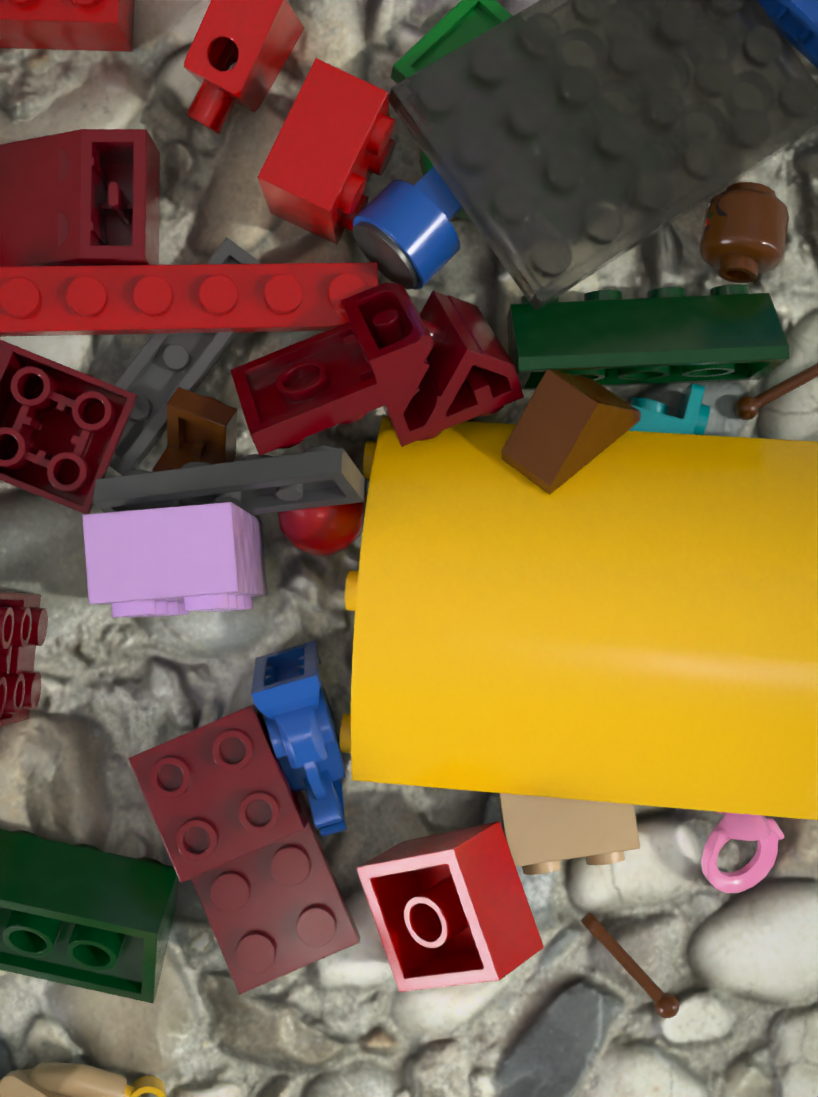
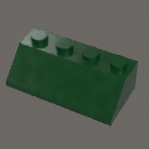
M743 284L714 287L710 289V295L686 296L685 289L681 287L657 288L648 291L647 298L622 299V292L618 290H598L584 294V301L559 302V295L555 293H533L522 296L521 304H511L507 315L509 357L515 365L522 390H536L547 369L590 378L603 387L759 380L789 359V345L770 294H749V286Z
M0 829V970L154 1003L176 908L178 876L174 867L164 865L152 858L142 857L136 859L104 852L88 844L72 845L44 839L24 830L8 831Z

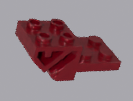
M388 282L341 300L349 322L230 370L250 436L260 456L276 449L294 447L300 444L306 437L335 425L356 422L368 412L382 406L401 447L415 441L432 439L441 434L445 429L477 416L494 414L501 410L504 405L524 398L515 365L478 306L432 290L419 315L405 288L400 284Z
M255 704L128 758L179 881L182 883L191 879L239 995L360 943L357 927L311 822L312 814L302 791L294 792L276 758L265 718Z

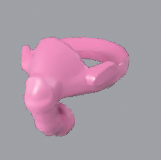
M717 812L725 814V816L711 831L704 845L701 860L702 871L715 889L725 893H740L754 887L769 873L777 857L778 840L783 839L784 834L772 818H766L762 815ZM730 839L743 841L757 840L755 855L742 869L734 872L718 870L717 857L726 842Z

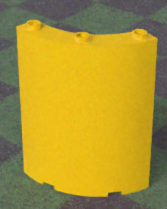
M382 417L377 442L367 441L364 449L363 475L370 482L362 533L359 571L349 570L345 584V609L355 611L352 654L351 714H343L339 744L341 753H351L352 781L818 820V442L627 431L553 493L548 494L502 460L501 451L516 424L465 421L445 429L441 434L432 439L415 441L401 447L388 417Z

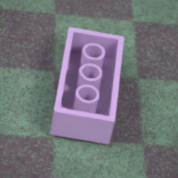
M232 502L82 515L89 604L111 605L112 618L188 615L190 614L189 611L224 612L253 609L252 597L268 596L262 521Z

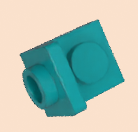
M692 383L682 392L675 417L667 415L669 406L664 403L647 398L633 397L630 405L641 411L640 421L628 431L703 435L710 414V406L702 404L705 386Z

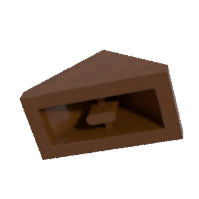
M547 369L501 451L502 460L545 492L551 494L640 421L641 411L593 379Z

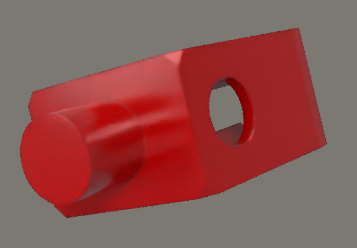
M211 0L184 61V68L202 83L186 113L187 117L207 129L220 134L235 103L254 113L260 108L305 28L287 0ZM237 62L235 66L229 70L230 66L233 63Z

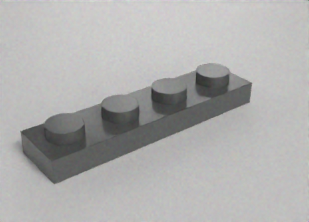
M227 237L207 262V264H262ZM240 332L153 334L114 385L134 393L138 397L109 465L121 475L126 471L137 469L167 429V403L177 388L180 387L195 392Z
M313 446L307 448L303 453L274 457L266 454L261 456L259 454H251L242 458L241 461L219 464L190 462L184 464L181 469L157 472L129 470L119 477L96 479L93 504L103 513L232 502L251 515L364 502L365 478L343 448Z

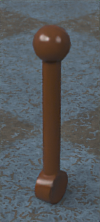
M818 363L755 397H740L734 404L735 415L742 420L753 419L757 415L759 408L817 378Z
M591 912L587 913L580 921L655 1001L654 1006L657 1014L663 1018L676 1016L680 1008L677 997L671 993H664L611 936Z

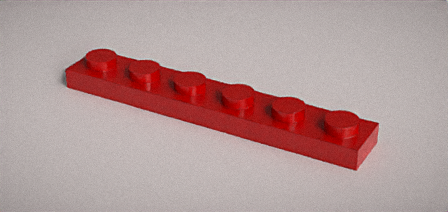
M378 262L0 267V337L327 331L349 322L341 300L378 286Z

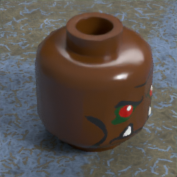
M739 182L728 186L725 191L714 196L706 208L700 242V253L703 260L718 270L719 277L733 283L753 282L756 280L757 275L774 270L781 262L784 254L789 222V213L786 205L776 197L775 191L760 183Z

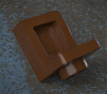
M178 387L167 403L168 446L153 467L152 472L181 469L184 464L190 462H205L209 464L234 462L236 459L237 409L225 405L215 398L202 396Z

